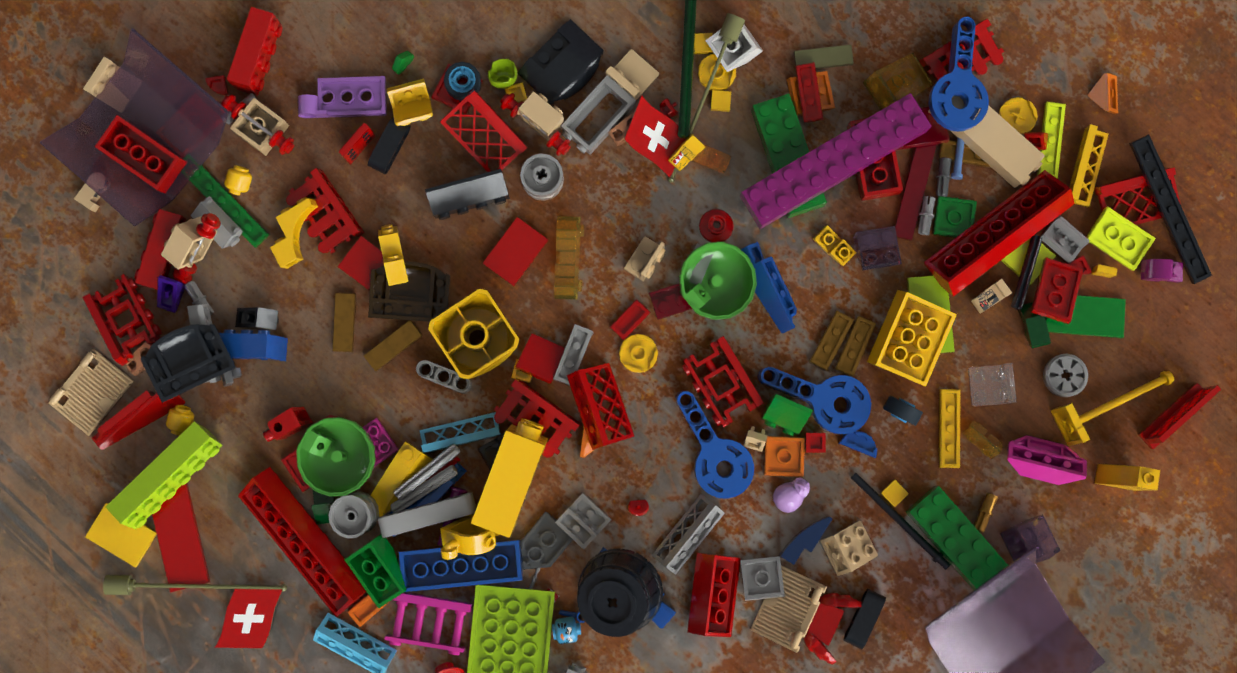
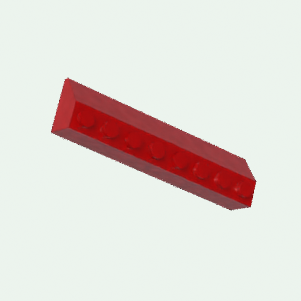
M1044 170L927 259L924 264L940 286L954 297L1073 206L1075 203L1071 188Z
M270 467L254 476L238 497L335 617H338L366 593V590L347 565L340 551L335 548L328 539V536L322 532L315 520L309 516L302 504L292 495L290 489L279 479V476Z

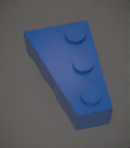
M224 330V333H219L232 359H274L286 361L288 338L270 335V331L258 330V334H253L251 330H241V333H236V330Z

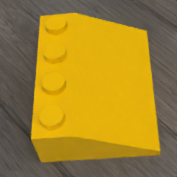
M897 290L867 362L926 387L957 314L913 294Z

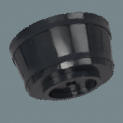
M620 548L602 551L588 561L580 575L577 592V605L584 621L600 634L611 637H622L632 634L646 626L656 616L661 607V600L663 599L661 578L650 561L648 562L645 557L634 551ZM608 598H611V599L616 598V599H617L616 604H617L618 606H617V607H615V606L609 607V606H608L609 601H608L607 599H608Z

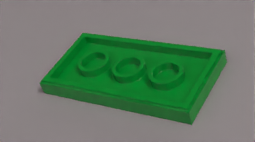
M1077 295L1071 322L1066 324L1045 317L1048 332L1124 338L1126 299Z

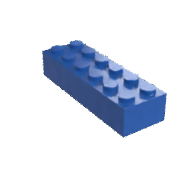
M520 540L496 542V546L492 550L483 554L465 555L457 553L458 556L450 560L442 559L441 548L399 552L400 570L406 587L405 592L523 580Z

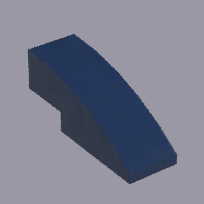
M826 516L805 527L790 540L779 556L794 565L804 549L809 552L813 551L832 518Z

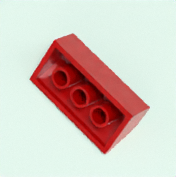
M697 553L688 633L715 637L732 636L741 558Z

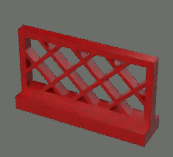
M474 88L440 120V123L487 172L492 171L488 167V159H499V167L496 170H503L512 160L527 149V145ZM467 101L474 107L473 114H462V106ZM460 109V114H454L457 110ZM451 116L459 117V127H450L446 121ZM462 117H473V128H461ZM475 118H485L487 120V129L475 128ZM461 130L473 131V142L463 141ZM475 131H487L486 142H475ZM489 131L500 134V143L489 142ZM475 145H486V156H478L475 153ZM488 145L500 146V156H488ZM502 146H511L515 152L510 157L502 156Z
M1175 167L1165 168L1180 202L1174 175H1176ZM1144 175L1094 188L1095 195H1098L1101 212L1107 207L1104 197L1112 196L1117 199L1112 207L1114 211L1120 202L1128 206L1124 215H1122L1126 218L1131 209L1140 213L1136 221H1131L1135 225L1162 218L1159 209L1154 216H1149L1145 213L1150 204L1156 208L1158 207L1152 201V194L1149 199L1141 195L1144 187L1148 186ZM1127 191L1135 194L1131 203L1122 199ZM1138 197L1146 201L1142 210L1133 206Z
M609 363L580 369L567 375L592 450L634 437ZM601 369L605 370L606 380L599 376ZM586 373L593 377L591 384L588 382ZM597 380L603 384L602 391L595 387ZM607 388L612 390V398L605 394ZM593 392L599 395L598 402L595 401ZM603 399L610 403L608 410L601 406ZM614 406L618 408L619 416L612 413ZM599 410L606 414L604 421L601 420ZM610 418L616 421L614 428L608 425ZM620 425L625 428L627 435H623L618 431ZM606 429L612 433L610 440H608Z
M1198 383L1193 384L1138 435L1151 449H1155L1221 390L1220 387L1215 385L1202 388Z

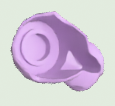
M798 477L792 482L778 486L773 493V501L777 508L785 513L796 511L809 493V482Z

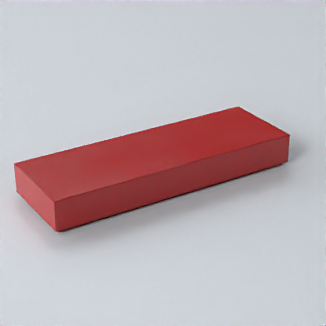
M815 62L795 66L804 123L824 120Z

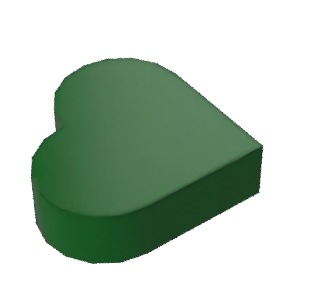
M409 51L396 55L392 70L398 75L401 74L413 61L414 55Z

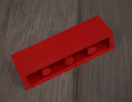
M161 209L154 215L152 232L148 233V244L146 250L141 254L142 262L140 268L135 272L136 284L158 290V277L161 275L168 278L172 264L161 253L165 242L172 234V228L178 223L186 222L185 217Z

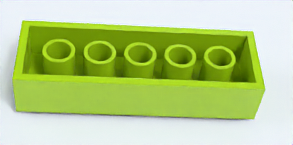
M194 421L127 485L106 508L120 524L135 530L142 527L147 522V518L151 514L158 512L161 505L166 500L171 499L181 485L188 483L191 476L196 471L201 470L210 457L218 454L219 448L223 445L208 429Z

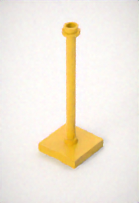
M1163 371L1160 373L1159 378L1078 416L1072 403L1051 410V413L1068 446L1084 443L1090 440L1082 423L1162 384L1170 385L1174 381V376L1170 371Z

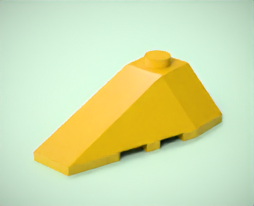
M404 442L370 495L378 505L379 517L391 510L390 505L398 500L394 490L433 460L409 442Z

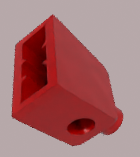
M291 407L267 422L269 429L263 432V436L268 442L273 439H286L312 425L313 422L305 407Z

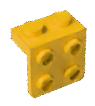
M424 79L387 88L396 126H406L418 120L425 121L433 116L431 100Z

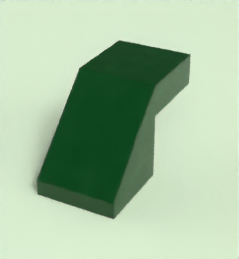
M1032 302L1024 304L1023 308L1018 310L1025 324V337L1033 349L1049 345L1051 340L1045 317L1031 313Z

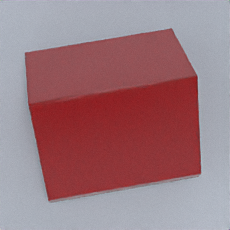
M1024 133V137L1038 150H1046L1048 133Z

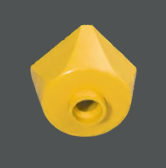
M483 289L476 290L432 319L428 328L459 377L464 379H471L493 370L515 351L519 343L518 336L487 290ZM475 330H481L485 333L484 340L478 345H472L469 341L470 334Z

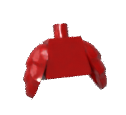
M834 592L820 597L818 601L820 602L805 637H803L808 650L813 652L819 660H824L831 665L837 661L823 643L828 646L830 645L845 612L834 607H862L861 601L852 598L850 595H840Z

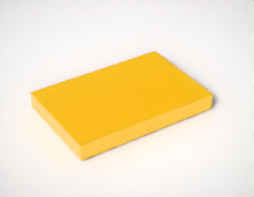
M105 503L85 538L133 567H137L157 533L146 525L135 530L120 524L106 508L109 503Z

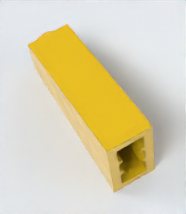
M1097 464L1095 484L1133 491L1158 490L1160 470L1141 466Z

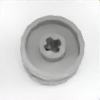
M536 154L528 158L521 167L520 177L523 188L535 200L545 201L552 199L563 188L564 176L562 167L554 157L548 154Z
M361 491L352 492L336 499L329 511V523L332 529L339 536L348 539L357 538L372 530L377 524V518L379 517V508L375 499Z

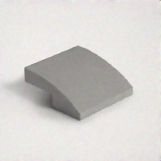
M582 493L555 523L581 548L585 549L612 519Z

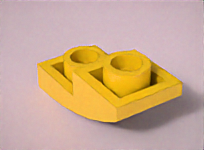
M825 225L813 238L841 266H844L857 253L828 225Z

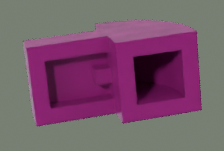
M1171 259L1141 260V280L1183 282V263L1174 262Z

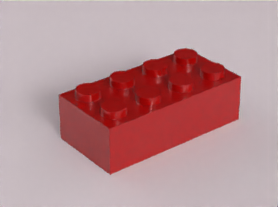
M254 7L250 8L227 77V81L236 90L258 96L259 91H262L265 82L263 79L265 73H268L270 70L269 61L271 55H274L276 52L275 43L277 37L279 38L282 34L281 23L271 12Z
M116 115L95 145V148L156 190L165 194L187 163L177 154L118 115Z
M865 119L850 121L847 125V130ZM896 151L856 173L861 201L899 195L903 191Z

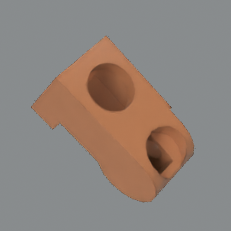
M634 112L609 131V136L617 146L626 142L624 138Z
M147 342L141 345L133 353L134 357L132 359L128 358L129 362L125 364L133 376H137L145 370L141 358L142 356L145 357L151 347Z

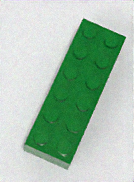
M790 94L752 106L751 113L772 174L809 153ZM824 192L787 213V218L824 207L827 203Z
M940 486L931 488L905 511L934 546L943 553V556L983 602L990 604L1019 578Z

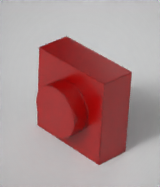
M805 433V453H826V433Z

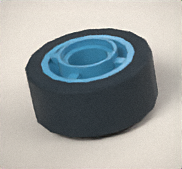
M458 62L451 65L445 72L444 84L451 97L462 101L473 88L477 93L480 91L481 78L475 66L467 62ZM466 78L468 81L465 85H460L458 80Z
M891 395L883 407L884 410L891 413V416L904 423L909 422L914 426L917 425L923 414L922 411L915 408V405Z

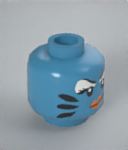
M574 617L556 619L555 624H552L553 639L557 640L559 644L575 643L578 635H581L580 623H576Z

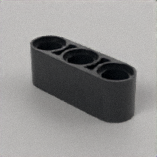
M392 117L373 150L367 165L386 175L407 138L411 125L396 126L394 117Z
M868 588L866 589L861 598L862 607L856 609L843 641L861 650L864 648L885 604V596Z

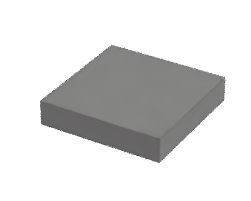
M780 556L740 560L745 601L785 597Z

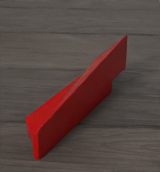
M146 390L101 425L97 430L98 433L92 439L99 449L104 450L168 414L169 410L176 405H184L185 400L181 395H178L162 403L157 393L154 394L153 391Z

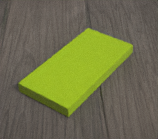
M934 276L907 278L908 293L950 311L949 293L940 286ZM952 327L941 353L955 352Z

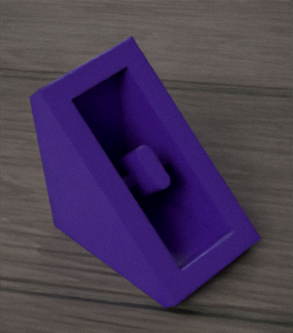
M160 275L158 277L157 307L176 313L185 290V284Z

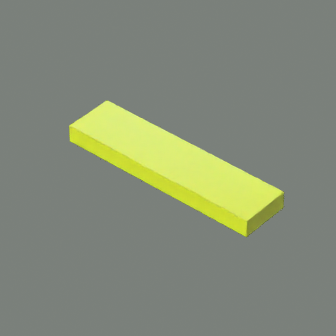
M1045 103L1042 132L1048 133L1046 150H1040L1045 157L1041 160L1043 164L1037 170V176L1046 170L1058 179L1066 104Z

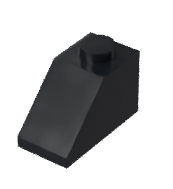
M260 307L237 308L235 327L276 330L279 321L278 311Z

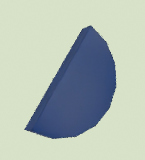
M855 431L846 434L839 442L843 446L876 458L877 448L875 442L865 432Z

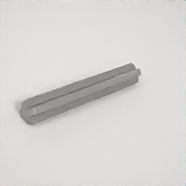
M450 445L395 489V496L402 500L460 453L457 445Z
M450 465L415 488L402 500L398 499L390 505L391 511L393 513L403 511L458 474L455 466Z

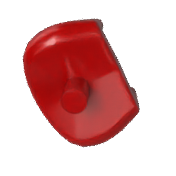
M665 98L659 105L660 111L667 117L672 118L678 115V111L674 109L678 104L676 102L671 104L670 100Z
M645 499L633 500L628 504V511L634 516L645 515L649 509V504Z

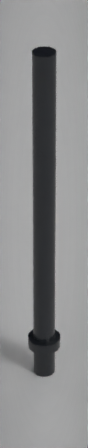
M857 473L851 476V479L933 558L932 560L935 563L938 562L945 570L951 565L943 557V553L933 548Z

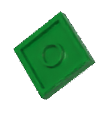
M938 196L933 235L956 238L971 227L975 221L977 201Z

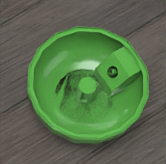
M725 242L706 243L694 249L684 260L679 274L680 293L699 316L712 320L729 319L744 311L752 301L757 286L755 268L748 255L737 246ZM713 254L701 284L691 283L690 278L697 263L705 256Z
M343 417L324 418L312 424L303 435L296 451L297 467L304 482L315 492L327 496H345L360 489L371 476L376 462L375 446L369 433L357 422Z

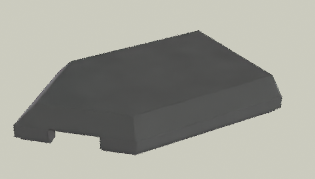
M546 511L520 541L523 570L551 567L573 540L555 523L557 520Z

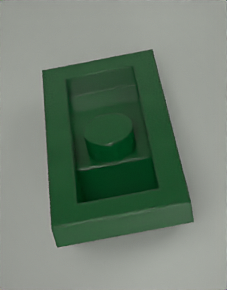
M313 490L314 505H311L316 524L329 523L330 507L335 502V496H327Z

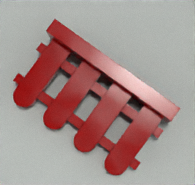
M988 18L975 25L977 40L974 41L972 72L975 71L977 75L986 74L988 68L985 63L988 61L993 65H1000L1003 62L1001 53L1004 50L1002 48L998 49L991 37L994 33L992 31L988 32L986 29L991 26ZM951 41L918 61L921 67H929L930 70L927 73L928 75L933 74L936 81L947 74L944 66L949 64ZM959 44L960 48L965 50L964 45ZM980 44L987 57L982 59L975 46ZM944 56L945 60L940 62L938 58ZM957 62L958 67L964 69L963 65Z
M315 168L310 172L313 176L312 178L306 177V183L296 190L294 188L289 190L291 194L287 196L286 202L290 206L297 205L296 202L300 199L309 197L313 193L317 197L315 201L319 207L314 209L304 221L309 220L312 224L308 228L307 233L313 238L320 236L322 242L319 243L318 250L321 253L330 252L333 254L336 252V246L345 240L347 242L352 240L351 235L359 237L365 232L324 171ZM319 188L324 192L323 194L320 193ZM325 209L328 214L316 221L313 216ZM335 224L338 230L327 237L324 232Z
M516 378L511 384L514 389L512 391L507 390L506 394L508 397L501 407L496 406L494 408L496 411L494 415L495 422L501 424L508 419L513 425L517 426L521 418L530 420L535 414L540 418L538 424L544 426L541 433L542 436L549 426L556 429L546 443L543 456L550 458L554 453L558 455L561 451L558 447L566 437L570 439L572 436L570 433L571 429L576 431L580 422ZM524 395L530 400L526 402L522 399V396ZM517 403H520L524 408L518 417L514 418L510 413ZM539 406L545 410L544 414L538 410ZM557 418L562 423L559 425L554 422V419Z

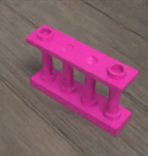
M406 592L393 599L397 604L393 634H387L384 640L389 641V644L401 646V643L443 649L448 650V654L460 655V652L463 653L466 647L459 646L464 615L472 611L473 603ZM408 603L416 604L415 607L417 608L412 638L400 636L405 606H408ZM428 606L435 607V611H437L432 641L420 639L424 612ZM447 609L455 610L456 614L451 644L440 643L444 613L447 612Z

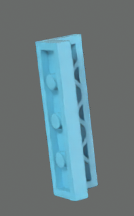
M496 412L419 430L422 440V452L429 453L446 449L452 444L458 446L500 436L499 423H496L494 420ZM493 417L495 428L486 430L481 427L485 419ZM466 423H472L477 426L474 433L466 434L462 431ZM452 427L458 432L455 437L448 439L443 436L447 428ZM434 432L439 435L435 442L427 444L425 433Z
M327 613L316 629L313 641L372 673H386L390 662L397 652L396 649L330 613ZM328 620L336 624L337 629L330 630L325 627ZM343 632H351L354 635V639L345 638ZM367 641L371 644L372 648L365 649L361 646L360 642ZM384 650L389 653L388 659L385 660L380 657L378 651Z

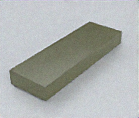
M851 45L794 51L795 66L815 62L816 69L848 66L854 63Z

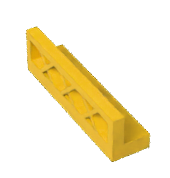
M1092 124L1084 130L1069 186L1072 190L1074 203L1084 207L1090 206L1109 135L1108 133L1098 131V126ZM1095 136L1102 137L1101 144L1097 147L1093 145ZM1093 152L1097 159L1096 163L1090 166L1088 162L1090 154ZM1088 170L1092 178L1090 182L1085 184L1084 177ZM1082 188L1087 194L1086 201L1079 200Z

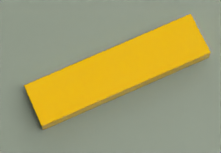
M940 389L939 468H960V390Z

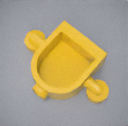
M467 515L440 528L443 545L440 549L442 559L450 560L458 556L457 553L465 555L486 553L496 546L495 536L500 534L471 524L474 515Z

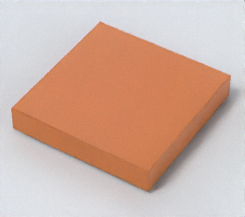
M767 436L764 475L804 477L805 438Z

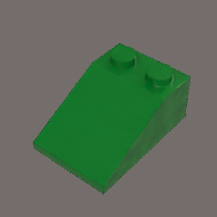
M775 394L770 397L761 419L765 421V425L772 428L776 426L783 428V433L793 436L801 432L813 410Z
M381 534L344 559L378 609L406 591L395 551L386 537L382 538Z

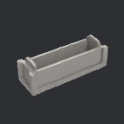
M574 325L553 378L555 381H560L570 386L567 375L579 369L590 338L593 335L592 330Z

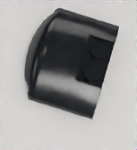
M570 19L557 29V32L524 63L517 73L538 94L544 95L548 99V103L552 105L555 104L554 101L566 100L572 97L591 80L599 67L601 54L603 55L604 50Z
M195 324L176 329L157 340L150 347L145 357L142 356L141 362L162 403L236 368L216 326L213 324Z

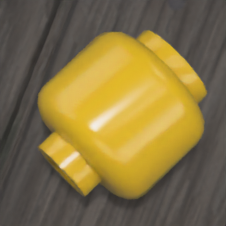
M234 165L233 168L227 170L224 185L229 189V193L240 195L241 192L245 193L249 190L252 174L249 173V169Z
M176 405L168 412L166 426L171 430L172 434L181 435L193 423L195 415L191 408L184 405Z

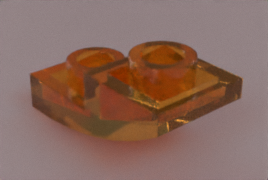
M704 145L705 148L692 159L693 162L724 174L732 156Z

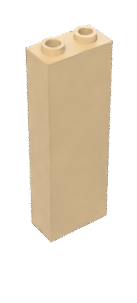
M958 96L952 97V104L956 108L962 109L964 106L963 100ZM988 106L983 120L975 127L966 131H951L1014 188L1020 184L1024 186L1031 178L1029 174L1032 171L1036 172L1043 164L1041 160L1045 155L990 106Z

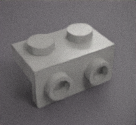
M1062 216L1053 221L1041 235L1042 241L1068 263H1071L1081 249L1089 243V239Z

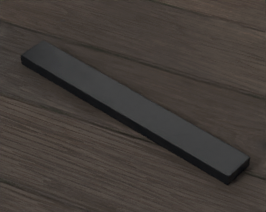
M1145 135L1129 143L1191 283L1196 284L1212 276L1150 135Z

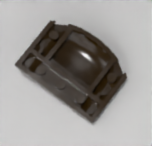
M404 261L408 282L389 286L384 265L378 269L371 270L368 317L430 322L448 309L450 276L428 264Z

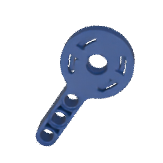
M970 17L961 18L953 26L949 72L934 84L929 94V109L935 121L942 127L957 132L969 130L980 123L985 117L989 106L988 93L984 85L972 74L975 22ZM961 25L965 26L967 31L962 30ZM959 44L964 45L965 50H962ZM957 62H960L964 69L959 68ZM958 96L963 100L964 106L962 109H958L952 104V97Z
M773 367L762 368L758 372L757 378L762 385L807 402L810 409L813 410L812 413L816 422L830 433L849 434L855 432L869 418L871 412L869 392L859 380L846 375L832 376L816 385ZM766 371L772 374V379L769 382L764 379ZM784 378H787L790 381V386L788 389H785L782 386V380ZM802 385H805L808 388V393L806 396H803L800 393V388ZM838 397L844 398L847 402L846 410L841 413L834 408V401Z
M689 391L679 392L676 396V403L700 444V450L696 455L694 465L698 484L705 492L716 498L728 499L740 495L749 487L754 476V462L751 454L743 445L736 441L718 438L694 395ZM684 394L690 396V403L688 405H682L680 402V398ZM694 411L700 414V419L697 422L690 420V414ZM702 429L709 430V437L707 439L700 438L699 433ZM721 461H728L731 465V471L726 476H721L717 473L716 468Z

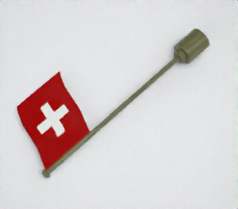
M730 13L726 15L719 33L724 44L690 126V134L693 132L727 44L737 43L745 20ZM641 95L624 139L635 151L655 163L668 176V181L672 183L675 181L674 176L677 169L668 160L686 139L678 137L679 126L672 119L652 107Z
M106 575L103 582L105 595H131L136 587L235 589L226 610L222 633L214 648H263L270 634L278 600L281 593L287 590L285 584L282 586L136 583L132 575Z

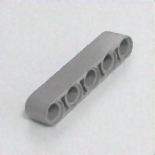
M473 492L384 515L378 517L377 520L382 538L474 514L476 504Z

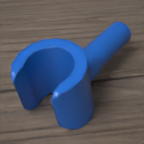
M559 611V615L574 617L580 623L585 622L578 618L580 611Z

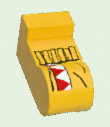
M691 133L668 161L678 171H681L705 146Z

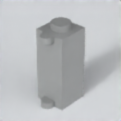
M210 196L207 197L203 202L199 203L191 217L195 219L200 216L202 217L203 214H215L219 218L221 225L216 229L218 232L213 240L222 249L228 246H235L240 241L239 237L243 233L242 229Z

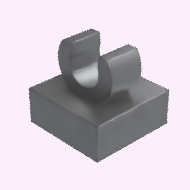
M240 368L232 369L221 375L224 387L232 385L234 378L241 377Z

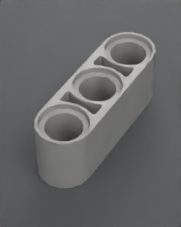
M427 360L420 361L417 364V374L426 380L459 393H467L472 387L471 380L466 379V388L459 389L457 383L464 378H460L457 372ZM424 365H430L431 371L427 375H423L421 372ZM442 372H448L449 379L446 382H441L439 379Z

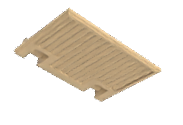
M92 349L81 360L78 368L60 389L58 388L49 399V404L90 436L132 385L134 380L97 350ZM95 358L99 363L93 369L89 366V363ZM63 395L69 398L64 405L58 402Z
M781 565L785 597L764 599L750 630L797 653L800 649L798 645L802 637H805L820 602L818 601L822 592L825 593L827 587ZM814 588L815 590L812 594V597H808L811 589ZM794 632L792 641H788L791 633Z

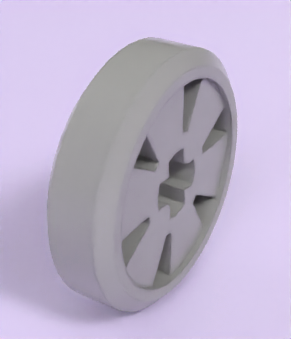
M1061 354L1047 362L1043 371V379L1046 387L1053 394L1060 397H1071L1079 394L1085 388L1088 382V370L1084 362L1077 356ZM1063 370L1070 374L1068 381H1066V378L1061 377V374H1064Z

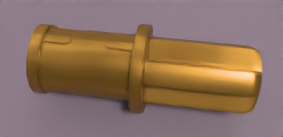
M986 493L981 509H978L979 514L974 524L975 528L981 533L985 531L990 517H993L992 511L998 500L997 496Z

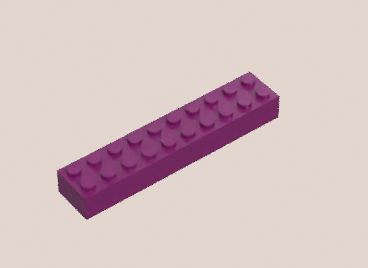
M910 93L741 192L740 198L759 229H762L926 133L931 128V124Z

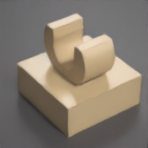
M752 426L748 430L743 446L762 452L768 435H765L764 429H762L761 433L754 432L755 427Z

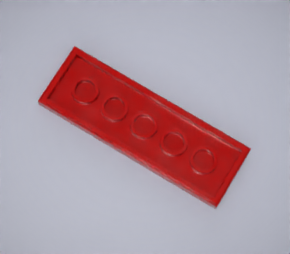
M186 483L181 485L176 490V494L171 499L166 500L161 505L160 510L152 514L168 584H205L210 582L188 484ZM169 588V589H170V593H171V592L183 590V589H186V588Z

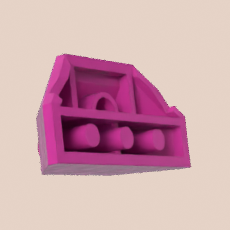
M1024 436L1008 443L1007 460L1020 476L1056 485L1083 480L1087 477V461L1080 458L1066 445L1031 436Z

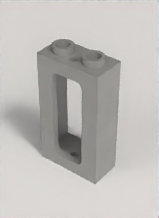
M607 75L561 125V130L563 131L561 134L570 141L572 139L577 144L576 147L583 154L587 152L591 155L609 135V131L619 124L634 108L636 100ZM607 94H613L621 101L622 106L590 141L584 140L576 133L575 129Z

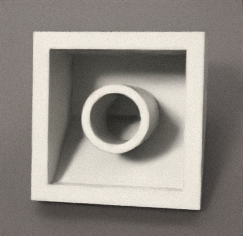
M745 24L737 43L727 44L720 63L727 72L750 62L763 52ZM720 30L706 40L717 58L724 44L721 41L722 37L719 36Z

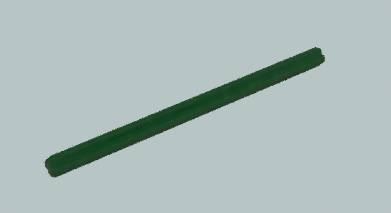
M685 0L678 137L683 139L690 136L697 0Z

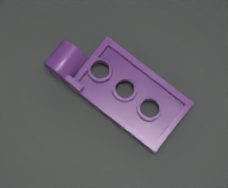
M385 76L317 78L318 97L309 94L298 96V116L302 118L387 116ZM370 92L372 94L371 99L363 101L361 99L362 94ZM327 93L333 94V99L330 102L323 101V97ZM345 93H351L352 99L345 102L342 100V96Z

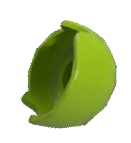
M509 59L494 61L491 70L488 71L490 84L498 89H507L512 86L517 79L515 63Z

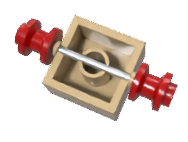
M534 91L525 102L521 101L519 103L515 100L514 93L504 95L500 101L502 104L500 108L502 110L509 109L512 118L520 115L523 121L548 141L546 144L548 148L553 146L556 149L557 156L565 155L571 148L569 145L570 140L564 141L560 138L561 133L559 131L564 123V117L562 115L563 112L554 105L552 107L547 103L548 99L541 93L537 95Z
M234 95L223 98L221 110L232 113L231 117L236 121L230 129L265 156L275 146L280 148L279 153L281 155L289 154L293 150L294 139L283 137L289 125L255 98L251 100L247 107L244 102L237 103L236 96Z
M203 214L202 217L189 219L181 224L178 223L172 228V234L165 242L161 255L177 268L173 272V277L176 281L187 284L192 280L191 274H195L197 271L195 263L203 260L218 232L216 229L221 225L219 218L215 214Z

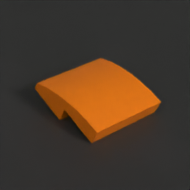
M816 72L822 112L834 109L835 104L828 72ZM790 77L787 79L789 93L797 116H802L797 77Z

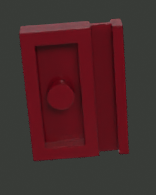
M679 283L649 293L657 320L692 310L680 293Z

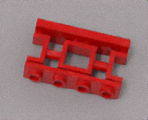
M125 274L121 275L122 279L115 280L118 289L105 297L99 291L94 292L95 295L93 296L89 293L82 297L114 361L121 366L129 362L128 358L132 359L134 357L131 348L143 341L152 346L161 338L160 335L162 334L159 326L152 321L154 318L152 312L148 308L146 309L144 305L146 303L145 298L141 293L137 292L136 288L138 285L135 283V280ZM129 292L134 303L130 299L121 303L119 298ZM112 303L114 307L104 313L101 305L106 307ZM130 309L135 320L120 328L114 317ZM145 323L149 333L144 330L137 334L135 329ZM128 334L130 339L120 345L116 335L122 338Z
M722 336L709 345L714 352L700 362L692 354L683 359L684 365H682V368L687 376L691 375L693 378L692 385L696 392L700 391L704 398L701 400L706 409L711 408L714 413L712 419L717 426L721 425L724 428L733 422L729 415L731 411L745 404L748 411L751 412L764 404L725 337ZM718 346L731 366V371L727 364L717 369L712 359L720 355L717 349ZM691 362L695 368L706 364L710 374L702 378L706 384L705 386H703L692 368ZM725 371L734 387L718 396L709 379ZM737 380L740 381L752 404H750L747 398L737 403L732 394L741 388ZM710 396H713L716 402L724 397L727 399L731 407L722 412L726 418L725 420H723Z

